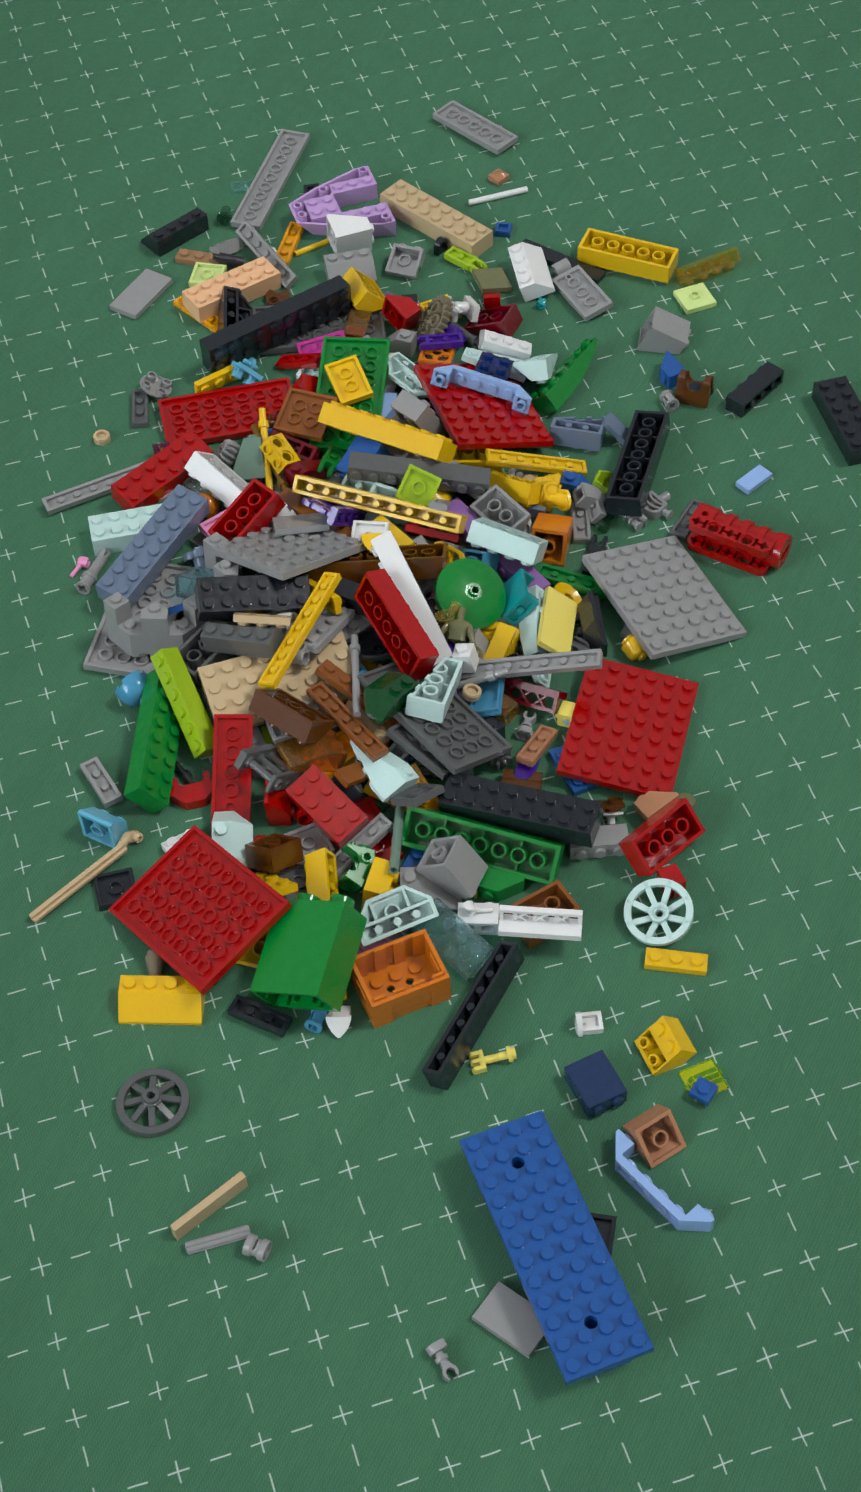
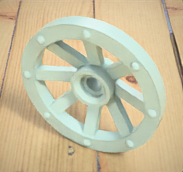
M654 878L640 883L630 892L624 905V919L630 933L640 942L650 946H666L677 942L688 932L694 918V907L688 892L677 882L665 878ZM651 888H665L661 902H657ZM671 890H673L682 898L667 907ZM645 891L651 902V907L636 901ZM686 905L685 917L670 914ZM632 907L649 915L632 920ZM657 914H663L661 917H657ZM670 921L682 925L672 933L667 922ZM652 922L646 934L636 928L638 925ZM661 925L666 936L653 937L656 929Z

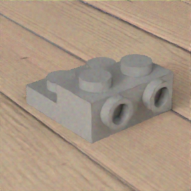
M394 243L385 273L416 280L426 256L424 249L419 246L412 247L404 243Z

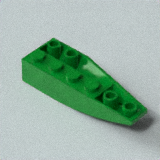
M596 337L590 340L589 338L585 339L581 346L552 373L547 383L538 384L536 386L537 389L529 394L532 398L531 403L536 411L545 415L557 411L575 391L593 357L598 341Z

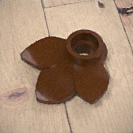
M270 289L265 294L266 306L276 305L290 298L289 291L285 290L276 293Z
M621 797L594 800L602 802L603 812H618L625 807Z

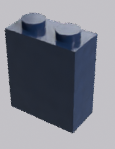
M603 1050L564 1067V1079L588 1119L593 1116H601L606 1110L612 1107H620L627 1101V1089Z

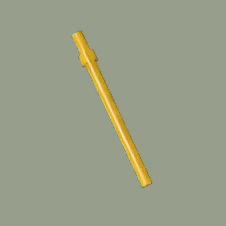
M259 408L260 420L258 421V426L261 430V440L263 443L268 437L267 429H269V422L266 419V409ZM263 453L265 483L267 487L273 490L271 464Z

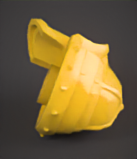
M559 472L533 479V481L542 483L539 504L537 505L546 506V511L549 513L553 511V507L561 511H568L571 507L569 490L561 489V474Z

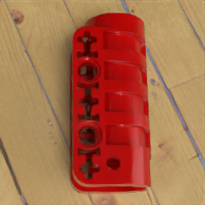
M702 502L689 519L688 527L692 532L687 538V548L756 576H765L771 567L780 569L789 554L793 537L781 531L779 533L773 532L771 527L765 525L762 527L757 526L754 521L749 519L741 520L738 515L733 513L725 514L722 509ZM714 547L716 550L710 551L707 548ZM741 559H746V560H748L749 562H748V563H742V562H740L739 560H741Z

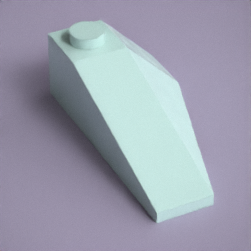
M350 741L357 759L364 766L362 769L364 774L368 775L370 779L369 785L382 802L389 801L392 796L415 785L420 778L407 762L390 751L387 755L372 762Z

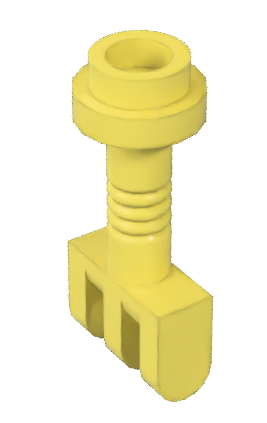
M505 1046L506 1051L487 1056L483 1055L482 1049L470 1052L468 1056L471 1060L470 1065L473 1067L472 1073L476 1075L488 1072L486 1064L506 1059H509L510 1063L514 1062L513 1060L517 1059L515 1047Z

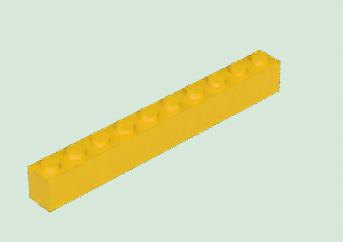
M295 475L292 492L458 534L464 533L468 517L467 515L429 508L427 505L305 475Z

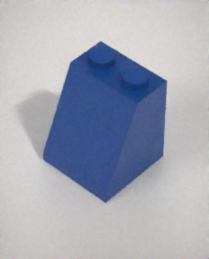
M357 435L335 469L343 480L348 472L350 451L392 455L382 443Z

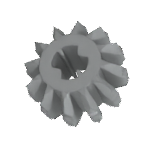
M226 439L220 444L215 455L231 468L237 459L240 445L234 440Z

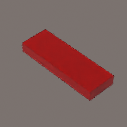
M322 353L281 355L275 366L277 370L318 368Z

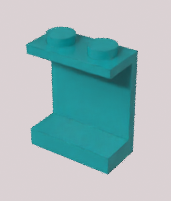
M522 568L504 583L506 604L501 618L514 627L540 604L539 599L530 594L527 586L535 580V577Z

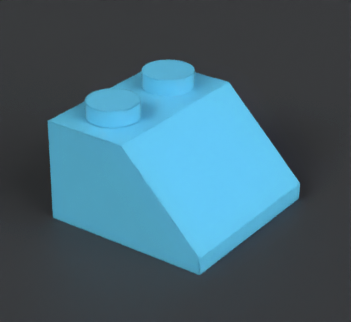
M90 807L80 809L77 812L83 835L111 848L117 845L124 832L129 831L127 822L122 817L113 816L106 810Z

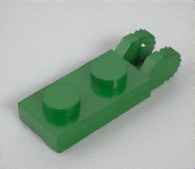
M330 446L321 459L317 472L321 473L325 468L328 470L327 477L330 478L346 452Z

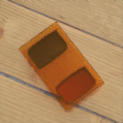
M351 309L344 331L345 335L356 338L365 336L372 311Z

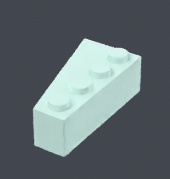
M444 657L433 669V672L425 677L424 682L418 684L415 687V691L407 696L405 715L442 724L461 680L463 661Z

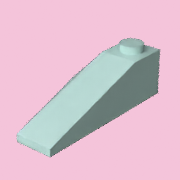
M557 353L526 358L524 361H515L513 366L529 380L536 381L537 384L547 383V380L552 376L558 355Z

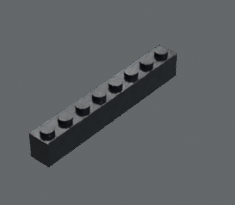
M499 940L422 1069L430 1086L449 1090L525 960L517 943Z

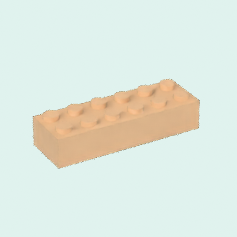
M262 256L183 290V306L199 323H203L204 320H208V318L214 317V315L218 316L223 286L240 289L242 295L250 302L264 296L270 289L273 291L280 289L281 273Z

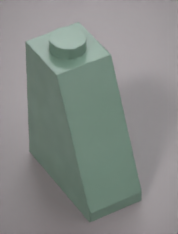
M255 434L243 438L233 471L246 482H251L253 478L258 481H265L263 452L259 448L262 441L261 437H257Z

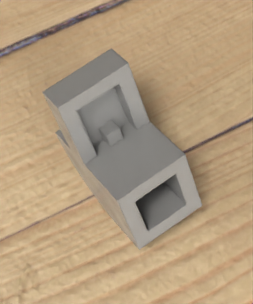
M582 482L572 492L575 506L587 509L591 524L596 525L607 515L604 507L606 504L605 495L597 487Z

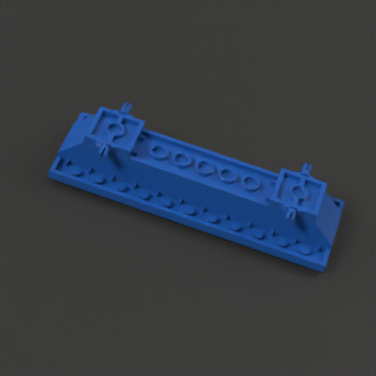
M542 1110L461 1139V1149L566 1386L584 1378L589 1379L632 1362V1359L653 1352L654 1346Z

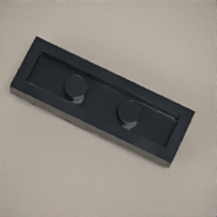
M238 994L227 1010L229 1016L282 1038L293 1022L291 1016Z

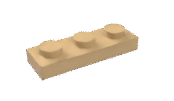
M239 612L233 614V622H238L237 625L249 626V623H257V627H268V624L275 625V628H287V625H291L292 616Z

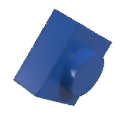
M699 1076L689 1091V1097L708 1106L717 1093L719 1086Z

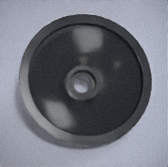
M373 627L357 634L358 644L361 649L359 654L360 660L379 662L392 657Z

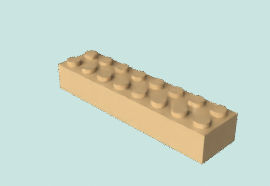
M401 179L380 193V203L386 202L395 218L434 240L440 236L446 238L448 248L454 245L478 257L493 246V230Z

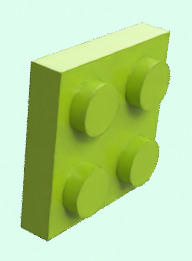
M409 464L395 497L429 506L430 501L436 495L442 478Z

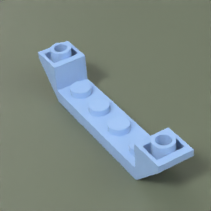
M458 365L442 366L433 369L430 384L447 389L449 382L511 401L513 402L512 410L528 414L532 398L518 384Z
M618 1129L615 1134V1171L677 1230L710 1232L714 1227L715 1219L713 1214L707 1208H702L698 1204L685 1215L681 1206L669 1200L667 1193L662 1189H658L653 1184L651 1178L647 1174H642L637 1169L636 1164L631 1159H628L634 1153V1141L629 1134H624Z

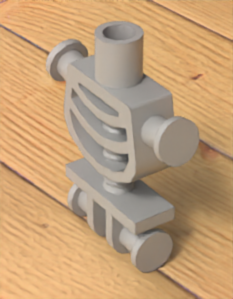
M651 490L642 517L618 516H622L623 521L628 522L629 526H634L635 531H640L643 526L646 527L648 519L657 520L664 515L667 520H670L674 514L673 510H667V502L671 500V495L668 491L657 495Z

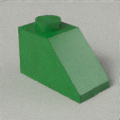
M488 867L479 885V897L487 901L500 902L524 892L525 877Z

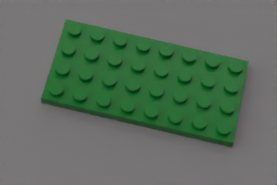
M324 336L316 393L337 397L324 365L356 355L374 397L348 406L373 415L382 416L391 345L390 339ZM328 426L322 442L310 440L309 444L318 447L319 451L327 452L330 446L346 452L357 435Z

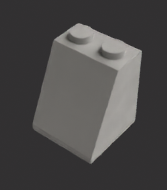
M655 306L641 326L637 350L657 353L669 351L671 354L680 355L683 349L686 350L689 345L688 337L691 333V322Z
M461 835L432 839L416 871L455 898L465 899L473 898L476 894L477 888L488 869V865Z

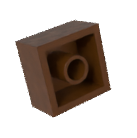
M274 833L245 844L248 868L257 869L259 872L266 871L270 874H279L281 870L296 867L297 863L304 861L301 838Z

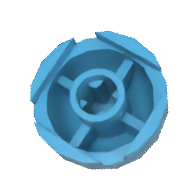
M136 670L128 674L121 680L123 684L120 688L117 685L115 694L125 705L131 707L140 706L147 674L144 670H142V673Z

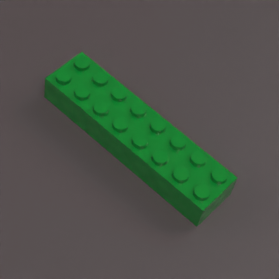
M156 670L146 674L124 797L151 814L169 806L181 727Z
M423 806L408 807L402 835V845L426 851L432 839L461 835L490 868L544 884H550L558 878L566 844Z

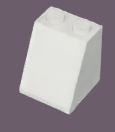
M326 215L327 238L334 254L362 248H370L372 250L374 226L367 217Z

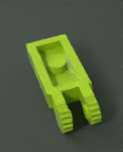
M454 245L444 253V259L467 271L472 272V269L487 268L486 263L478 259V257Z

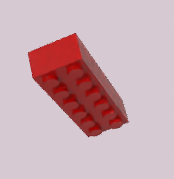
M190 430L112 484V498L125 510L156 505L159 500L171 493L178 484L184 485L192 479L184 467L194 451L212 454L214 452Z
M385 568L366 572L354 595L356 601L400 671L414 680L424 679L439 656L436 647H434Z

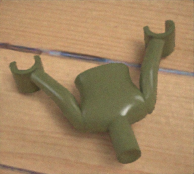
M459 607L457 619L447 621L441 627V631L444 635L449 630L447 640L456 643H466L468 635L470 643H474L476 651H479V658H482L483 651L476 645L473 626L464 620L466 608Z

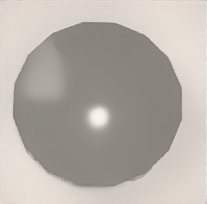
M149 371L147 375L140 379L141 388L150 396L165 398L171 394L172 381L170 379L158 376L153 371Z

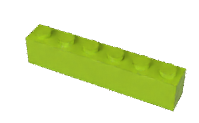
M178 647L161 648L150 659L193 757L196 759L212 756L214 728Z

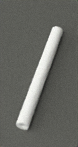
M525 186L469 199L468 204L471 206L527 193L528 188Z

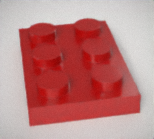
M411 522V525L406 524L405 532L408 535L416 537L422 535L425 539L444 540L457 545L460 544V537L454 532L446 531L445 533L441 532L438 528L430 526L424 528L421 526L422 524Z

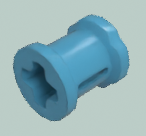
M311 1010L310 1017L305 1021L304 1027L313 1033H321L323 1029L322 1024L328 1011Z

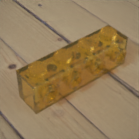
M737 246L674 269L678 284L685 283L687 286L695 283L694 279L699 278L700 281L708 278L707 274L709 273L715 275L721 273L722 268L728 270L735 267V263L740 262L741 258Z

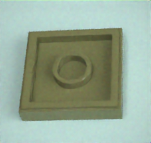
M502 267L472 269L471 274L482 294L512 291V285Z

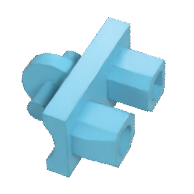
M244 358L243 363L232 361L231 366L234 368L231 376L241 380L243 374H245L244 384L262 381L263 376L255 372L258 369L255 358Z

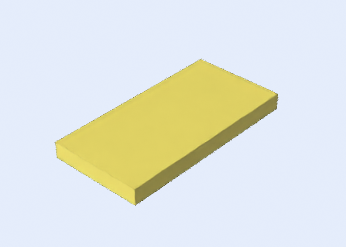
M550 586L546 587L544 591L536 644L550 653L569 652L572 646L577 602Z

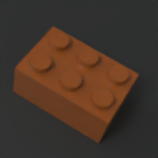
M558 879L511 904V906L581 910L580 906ZM568 917L571 919H578V917ZM520 937L528 949L547 940Z

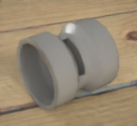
M250 1233L244 1242L242 1254L248 1257L254 1256L258 1261L264 1263L271 1252L272 1241L266 1238L263 1240L259 1239L257 1235Z

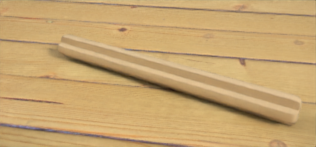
M119 843L32 911L29 914L30 919L37 923L124 855L128 851L123 843Z

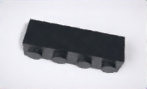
M767 361L755 373L749 375L743 383H740L733 392L728 393L725 399V409L742 418L783 382L784 370Z

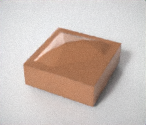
M499 168L488 175V180L498 186L510 179L509 174Z

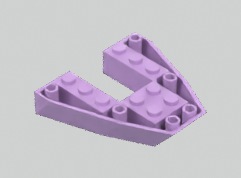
M368 166L352 169L313 188L288 204L297 224L313 235H327L326 215L336 214L367 217L374 226L373 236H396V221L386 202L346 212H341L340 207L378 199L377 183Z

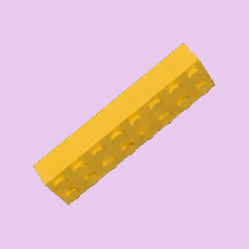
M332 400L331 403H323L317 421L332 428L353 435H359L437 462L452 463L457 449V445L452 444L453 440L445 436L417 429L411 425H404L398 421L389 420L376 414L373 415L363 410H357L348 405L344 406Z

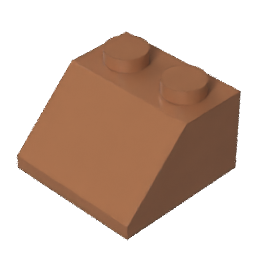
M660 1104L653 1106L623 1125L625 1132L634 1141V1149L651 1169L687 1147L670 1108Z

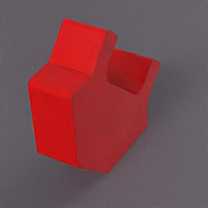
M209 771L202 772V781L187 785H179L177 778H173L169 801L186 810L207 806L212 800V780Z

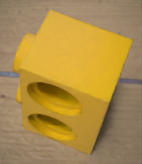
M282 433L267 437L259 447L278 475L285 473V467L301 461Z

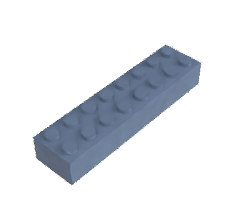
M178 484L95 586L98 597L105 600L114 593L119 592L130 600V607L132 608L210 512L208 499Z

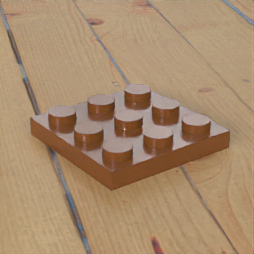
M290 387L273 430L290 436L322 442L328 429L327 425L317 422L323 403H331V400L339 402L338 397Z

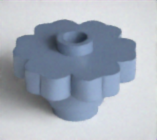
M203 546L195 547L193 551L182 555L184 563L193 561L198 573L206 572Z

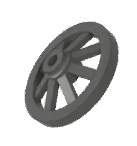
M160 1068L146 1069L132 1075L121 1086L116 1098V1109L123 1126L130 1132L143 1137H157L173 1131L183 1122L190 1106L189 1092L184 1081L177 1074ZM150 1079L149 1088L145 1089L139 1085L140 1082ZM157 1079L169 1081L158 1089L156 1088ZM175 1086L181 1093V1097L164 1095V1093ZM131 1090H134L141 1095L126 1100V1097ZM164 1102L181 1104L175 1116L163 1104ZM141 1104L129 1119L125 1113V1108ZM159 1110L169 1121L156 1126L155 1112ZM145 1111H148L149 1127L136 1124Z

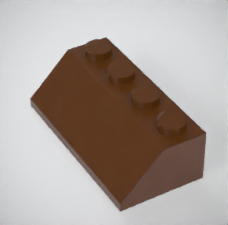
M281 688L256 689L248 709L255 713V717L268 721L270 726L283 730L285 735L296 738L297 742L302 745L317 743L336 722Z

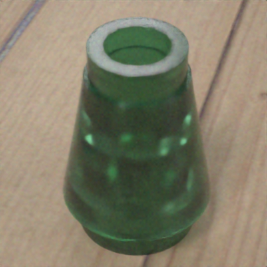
M223 206L217 215V221L220 225L227 226L232 219L231 209L229 206Z

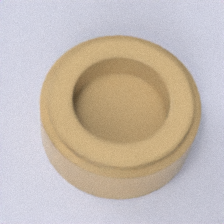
M98 430L93 434L96 445L104 446L111 440L110 433L107 430Z
M468 683L463 687L462 696L469 702H476L480 699L482 690L477 684Z

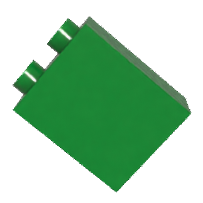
M298 893L296 899H286L291 903L292 907L268 931L250 991L272 1007L340 1012L367 918L353 908L355 901L348 896L332 894L329 901H323L309 893Z

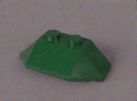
M385 673L363 690L365 715L382 725L406 707L407 696L413 693L415 687L420 683L405 673Z

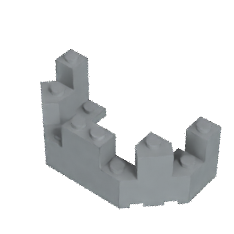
M217 532L203 540L206 573L200 577L243 576L242 565L212 555V547L219 545L221 542H229V540ZM196 579L192 581L193 587L195 585ZM119 592L103 600L108 638L132 657H140V654H150L151 657L161 648H179L206 622L198 621L195 593L183 600L184 618L171 626L168 609L157 601L143 608L140 618L138 616L132 618L130 600Z

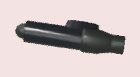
M176 760V772L187 784L195 783L191 772L188 769H184Z

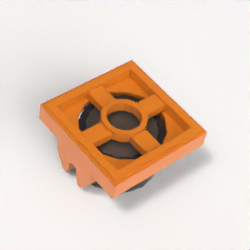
M456 349L421 350L418 365L452 364Z

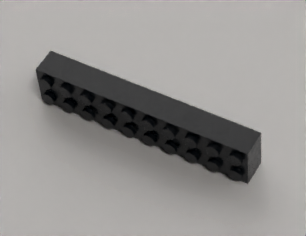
M338 275L200 339L203 365L212 374L231 365L232 361L237 363L243 362L244 358L249 359L352 311L350 285Z

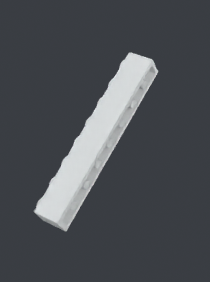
M389 530L370 540L373 545L370 549L374 557H379L381 561L378 563L380 569L385 568L439 653L433 667L435 668L444 657L452 658L453 653L392 532Z

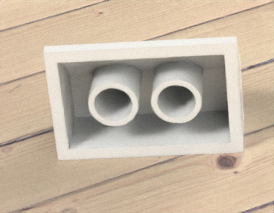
M480 330L478 350L524 360L531 356L532 343L493 331Z

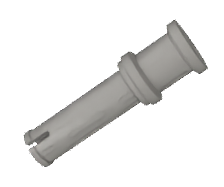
M102 548L90 568L83 572L82 579L75 585L79 593L84 595L90 593L91 586L98 580L97 575L111 556L110 551L104 555L107 549Z

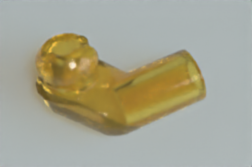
M452 601L448 609L435 613V619L438 622L453 620L461 604Z

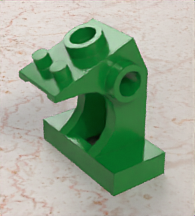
M350 842V844H346L341 848V851L352 858L354 865L352 871L349 869L338 877V888L349 896L363 886L375 858V850L369 849L367 845L359 844L356 846L355 842Z

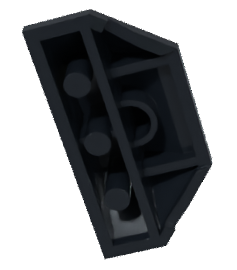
M223 286L218 309V331L253 315V308L238 288Z
M596 589L590 591L578 604L575 624H579L577 636L585 639L589 643L590 649H602L603 657H607L608 644Z

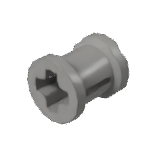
M668 389L661 392L659 399L665 404V409L668 412L675 411L680 403L675 399L673 391Z

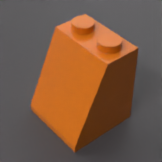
M538 513L532 526L531 535L548 540L542 560L543 563L565 565L573 531L574 517Z

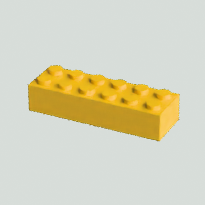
M588 228L578 246L577 260L591 266L668 284L678 265L679 249Z

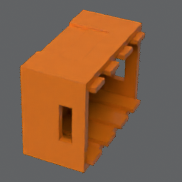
M426 929L367 950L356 956L350 979L374 1029L394 1022V1019L451 999L450 976ZM408 980L414 981L412 985H408L406 982ZM390 987L395 989L393 990V992L387 991V989Z

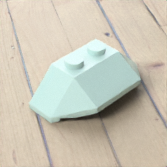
M400 352L389 355L387 377L408 393L410 391L418 397L417 399L428 398L414 372L416 364Z
M235 811L214 812L212 839L248 868L245 844L253 842V824Z
M402 885L365 900L361 914L367 918L361 944L363 947L439 916L432 896Z

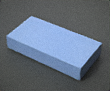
M759 464L737 480L735 486L749 495L771 479L772 473Z

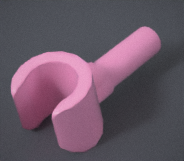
M80 556L78 558V565L71 572L70 577L73 578L82 567L89 568L91 562L88 561V557Z

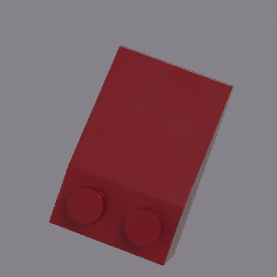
M516 303L480 309L478 321L471 322L468 320L463 328L469 333L478 336L480 330H489L513 337L523 318Z

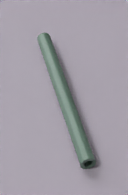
M395 806L389 872L391 874L399 872L405 806Z

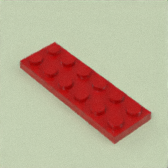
M214 714L211 829L214 812L235 811L251 823L252 768L238 770L234 763L242 749L253 747V714Z

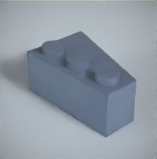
M586 416V419L554 417L550 426V435L554 440L553 444L600 452L606 435V429L604 428L606 416H602V419H592V416Z

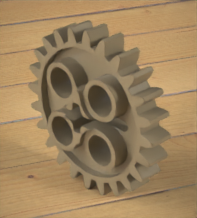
M440 294L439 296L436 295L435 299L432 298L431 303L428 302V307L424 308L425 311L421 313L422 316L418 320L420 323L416 326L418 327L416 330L417 337L419 335L444 333V329L448 327L447 323L451 321L449 317L452 316L450 312L453 310V303L449 297Z

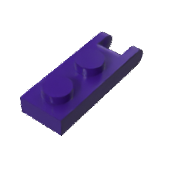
M461 332L419 335L417 337V341L421 343L419 344L420 350L464 347Z

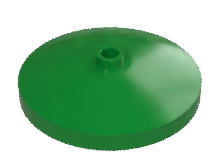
M463 558L449 563L439 573L434 585V598L438 610L447 621L457 619L459 607L466 608L464 620L472 624L473 629L479 628L483 630L495 623L502 615L506 604V591L501 578L493 568L482 561Z

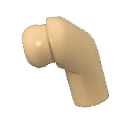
M137 830L124 832L117 845L123 843L127 847L129 843H140L143 840V834Z

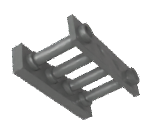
M288 742L277 746L274 743L242 749L234 763L238 770L251 767L269 782L265 789L267 793L288 788L311 767H303L288 755L290 747Z

